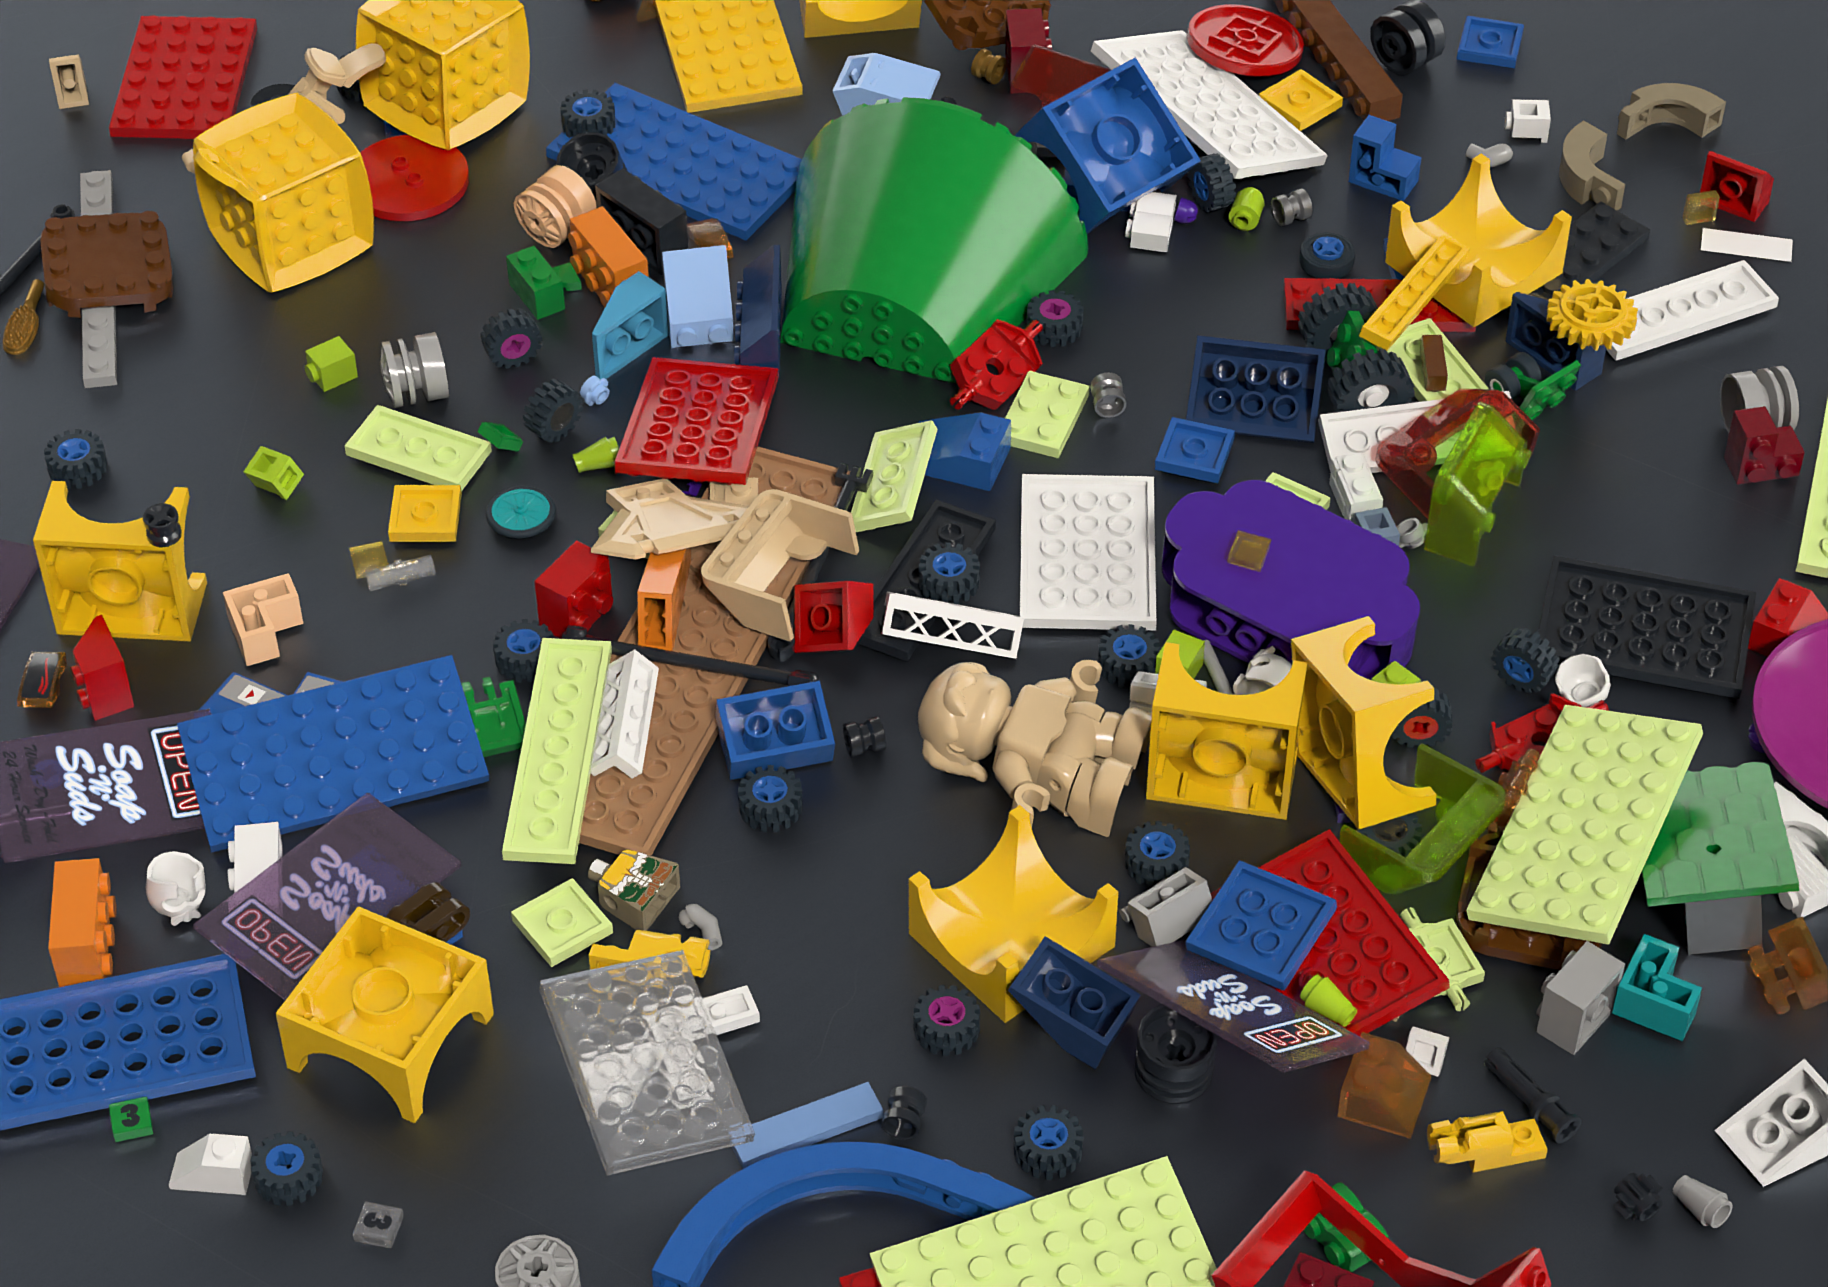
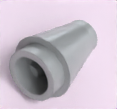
M1687 1175L1682 1176L1674 1185L1673 1194L1678 1197L1703 1226L1710 1225L1713 1228H1718L1730 1216L1733 1205L1728 1200L1727 1194L1695 1179H1691Z

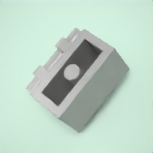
M1185 867L1169 878L1156 883L1154 887L1141 895L1138 894L1127 902L1128 905L1120 909L1119 913L1125 922L1133 919L1138 938L1159 951L1172 945L1174 941L1194 930L1211 904L1212 897L1207 880Z

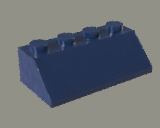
M773 245L743 269V281H737V300H742V302H736V321H741V324H735V342L740 343V345L734 346V363L736 365L778 368L779 377L782 306L780 245Z

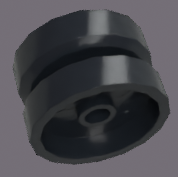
M1407 0L1375 19L1370 28V39L1375 54L1389 71L1397 75L1411 73L1423 64L1441 55L1445 48V32L1440 19L1426 3L1420 0Z

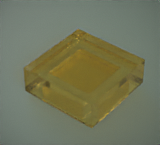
M1716 190L1687 195L1682 217L1686 225L1715 220L1720 199Z
M1238 530L1228 555V563L1261 572L1271 546V539Z
M382 541L349 548L356 579L390 572Z

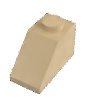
M79 54L49 59L59 109L89 105L86 80Z

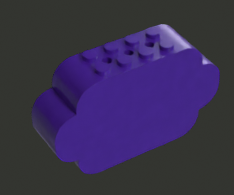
M1262 480L1239 482L1232 486L1224 495L1210 491L1188 494L1181 498L1169 512L1165 523L1161 571L1164 579L1171 586L1169 606L1171 618L1182 630L1201 640H1209L1211 645L1247 663L1261 649L1265 650L1273 646L1275 648L1274 654L1285 658L1292 665L1291 639L1369 616L1375 623V635L1364 640L1355 649L1349 660L1348 667L1356 674L1371 680V678L1394 661L1404 668L1410 661L1420 613V603L1413 590L1407 586L1410 568L1409 559L1406 553L1395 543L1354 524L1348 519L1329 512L1322 506L1313 504L1291 491L1284 490Z

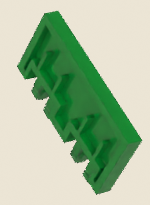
M491 677L482 678V688L484 694H486L487 701L475 703L474 691L470 682L461 683L483 757L522 749L526 723L514 681L499 683L501 697L497 698Z

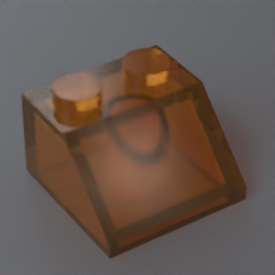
M1362 1032L1341 1089L1337 1117L1411 1139L1432 1076L1400 1043Z

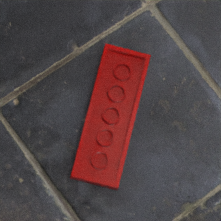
M1284 278L1286 330H1300L1298 327V322L1300 321L1298 317L1299 312H1305L1303 308L1305 302L1312 303L1311 296L1316 292L1322 295L1324 293L1323 288L1329 286L1333 290L1336 289V284L1343 283L1344 287L1347 288L1349 283H1355L1358 289L1361 285L1365 287L1367 292L1371 293L1379 308L1402 280ZM1434 298L1429 301L1411 323L1431 318L1441 332H1475L1476 327H1472Z

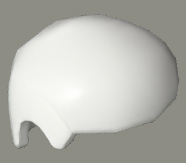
M1587 654L1571 656L1559 665L1555 676L1561 697L1580 704L1582 707H1589L1600 700L1604 701L1608 697L1611 686L1610 678L1598 657Z

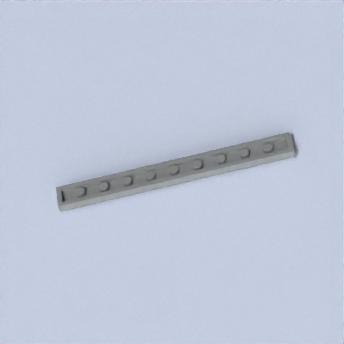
M111 170L80 173L81 216L114 214ZM116 306L82 308L83 382L85 388L117 385Z

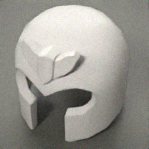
M1273 646L1265 650L1261 649L1249 662L1246 675L1241 673L1233 685L1234 694H1255L1274 687L1287 676L1292 667L1291 663L1285 658L1274 654L1275 648Z
M175 851L163 853L155 857L147 868L146 895L152 908L160 914L171 917V924L173 926L178 925L182 921L189 922L192 918H200L201 914L198 908L206 890L202 863L189 854Z

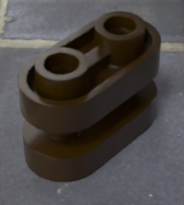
M433 882L422 886L417 893L402 904L394 906L388 912L386 918L447 942L466 926L470 918V909L459 899L452 898L451 893L440 883Z

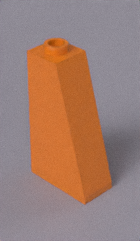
M691 547L663 554L650 553L637 591L638 645L673 651L691 565Z

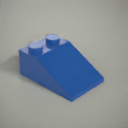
M981 412L930 419L938 430L925 475L991 491L1011 448V420Z

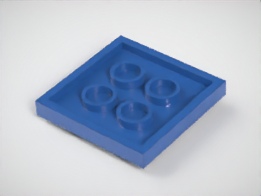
M1239 860L1186 940V947L1188 951L1285 991L1336 911L1337 902L1336 899Z

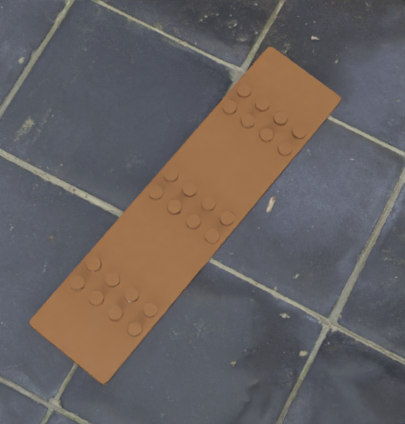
M757 447L748 478H758V495L766 490L777 489L834 507L842 489L841 486L835 485L837 467ZM710 484L701 497L702 499L710 500ZM721 541L691 547V565L673 651L756 666L768 644L769 635L743 626L703 582L701 567ZM790 557L764 592L785 599L788 608L795 595V585L801 583L810 560H799ZM638 607L623 630L618 642L638 645ZM611 654L610 663L622 656ZM652 662L659 668L642 773L634 778H630L616 766H613L595 777L592 774L590 775L579 843L618 855L624 850H632L652 856L719 734L715 718L716 700L740 695L748 678ZM609 749L606 751L603 757L608 755Z

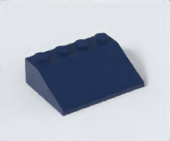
M1197 335L1186 420L1235 430L1237 435L1314 443L1326 350Z

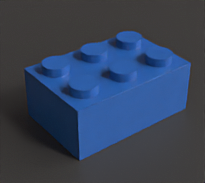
M820 681L716 700L715 718L730 780L746 777V773L749 771L755 775L756 768L760 766L763 771H768L767 765H774V771H778L780 766L791 769L833 761L835 741Z

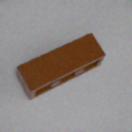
M1422 335L1420 354L1426 391H1446L1448 373L1442 335Z

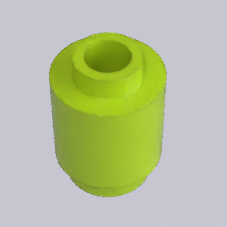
M1247 187L1236 194L1229 212V221L1235 228L1249 231L1258 225L1265 205L1262 193L1256 188Z

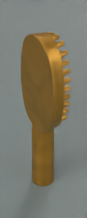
M39 279L32 281L23 306L20 305V309L15 308L16 311L12 312L13 315H10L5 326L3 349L8 354L18 355L25 352L37 334L39 317L35 309L44 288V282Z

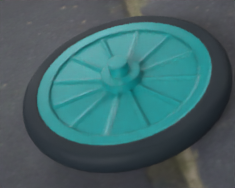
M517 486L499 492L491 499L486 509V519L490 527L502 536L516 539L529 538L544 532L552 524L556 516V506L553 499L543 490L530 486Z

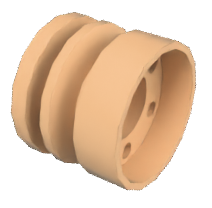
M560 165L550 168L537 179L536 183L528 186L525 191L517 195L514 201L515 214L527 234L536 242L550 248L561 245L568 238V233L571 232L570 218L597 208L594 195L586 182L573 170Z

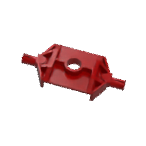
M997 319L987 331L950 365L960 388L959 392L950 399L951 405L953 406L961 399L954 407L955 409H961L967 401L970 402L972 400L992 410H997L1023 384L1028 372H1036L1043 364L1033 340L1043 330L1042 324L1040 323L1032 330L1039 323V321L1033 320L1025 329ZM986 364L994 365L999 375L990 373Z
M1553 693L1550 695L1549 704L1497 729L1496 723L1494 721L1491 722L1489 736L1492 753L1475 760L1477 769L1484 773L1498 765L1501 769L1505 768L1529 780L1544 749V746L1534 745L1533 742L1542 741L1547 743L1565 705L1582 706ZM1603 700L1585 707L1609 711L1608 705Z

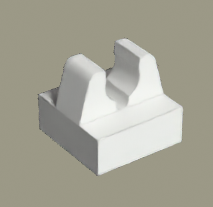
M1412 1027L1402 1066L1439 1076L1449 1037Z

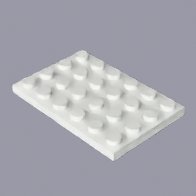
M1022 474L1020 617L1024 618L1022 628L1107 630L1112 628L1117 630V626L1123 625L1124 630H1127L1128 624L1134 625V630H1139L1140 626L1145 627L1146 630H1156L1154 477Z

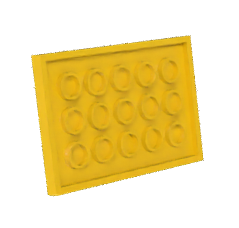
M653 0L686 112L691 113L803 95L802 83L774 0Z

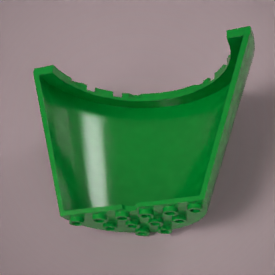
M903 97L901 102L889 103V99L886 98L877 100L874 105L864 103L855 106L851 112L836 120L832 119L823 126L807 147L799 166L796 180L781 343L860 362L863 357H872L882 367L958 384L950 366L958 356L987 331L997 319L1018 327L1027 318V307L1034 296L1039 298V293L1049 294V291L1055 290L1087 257L1088 239L1085 223L1079 220L1077 214L1079 206L1075 198L1068 194V185L1054 167L1049 169L1036 154L1030 151L1032 148L1030 143L1022 137L1013 136L1009 129L999 122L993 126L981 120L982 114L943 101Z

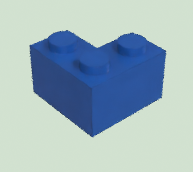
M1368 115L1353 135L1348 182L1404 201L1419 181L1422 157L1394 148L1397 124Z

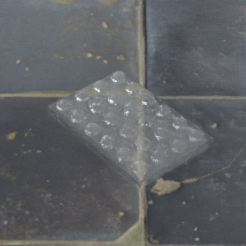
M683 950L540 980L539 990L607 1176L754 1141L755 1132Z

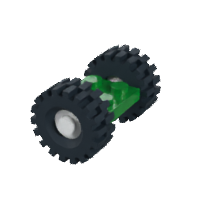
M1343 283L1336 284V289L1331 290L1328 286L1323 288L1324 293L1322 295H1319L1317 292L1312 295L1313 302L1306 301L1303 305L1305 312H1299L1298 317L1300 321L1298 322V327L1307 348L1326 350L1325 363H1328L1335 377L1329 378V388L1327 390L1336 413L1412 403L1410 397L1415 395L1414 384L1402 359L1398 358L1396 353L1392 351L1389 354L1385 349H1379L1378 351L1375 345L1359 336L1363 325L1378 309L1371 293L1367 292L1365 287L1361 285L1357 289L1355 283H1349L1347 288L1344 287Z

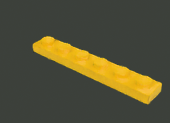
M1442 234L1363 325L1359 336L1373 345L1388 351L1467 258L1470 247Z

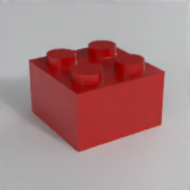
M577 540L534 581L539 625L545 624L548 626V631L551 630L553 635L562 639V634L566 631L568 625L586 627L588 632L592 624L602 614H606L613 604L609 557L603 554L591 553V547Z

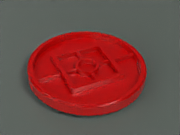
M1229 4L1206 8L1192 17L1187 31L1188 44L1196 55L1217 68L1241 75L1271 76L1287 72L1300 62L1304 48L1301 34L1290 22L1272 12L1252 6Z
M400 135L380 140L360 152L369 180L373 213L375 217L381 219L415 221L438 215L455 205L465 194L469 184L467 161L456 147L445 150L410 135Z

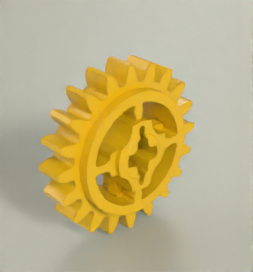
M1586 279L1585 284H1580L1574 280L1572 288L1563 284L1561 292H1553L1552 299L1548 301L1546 321L1551 322V331L1558 330V339L1568 338V345L1578 343L1581 349H1585L1586 346H1592L1595 351H1598L1599 346L1604 345L1609 350L1611 349L1612 342L1621 346L1623 345L1624 338H1631L1632 331H1635L1638 308L1633 307L1634 299H1625L1626 291L1616 292V285L1614 284L1607 287L1604 286L1601 280L1597 284L1591 283L1589 279Z

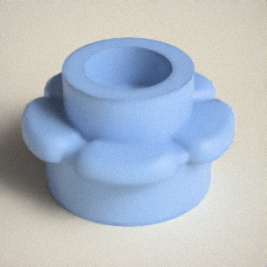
M591 376L584 382L580 395L585 399L586 404L592 406L594 403L600 405L608 398L610 391L607 387V379Z

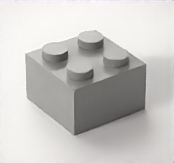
M1588 941L1577 952L1572 950L1565 958L1562 969L1557 975L1551 973L1542 985L1541 992L1544 996L1536 1012V1015L1539 1016L1536 1032L1575 1055L1612 1013L1625 963Z

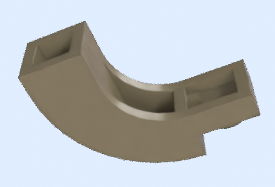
M1661 83L1645 86L1632 92L1630 105L1625 106L1618 116L1617 134L1626 140L1651 124L1666 122L1681 125L1702 138L1722 125L1726 101L1711 92L1691 85Z
M1583 120L1567 134L1564 140L1559 168L1560 181L1566 192L1580 204H1584L1590 199L1597 204L1602 201L1615 210H1619L1622 206L1625 184L1594 165L1604 157L1607 134Z

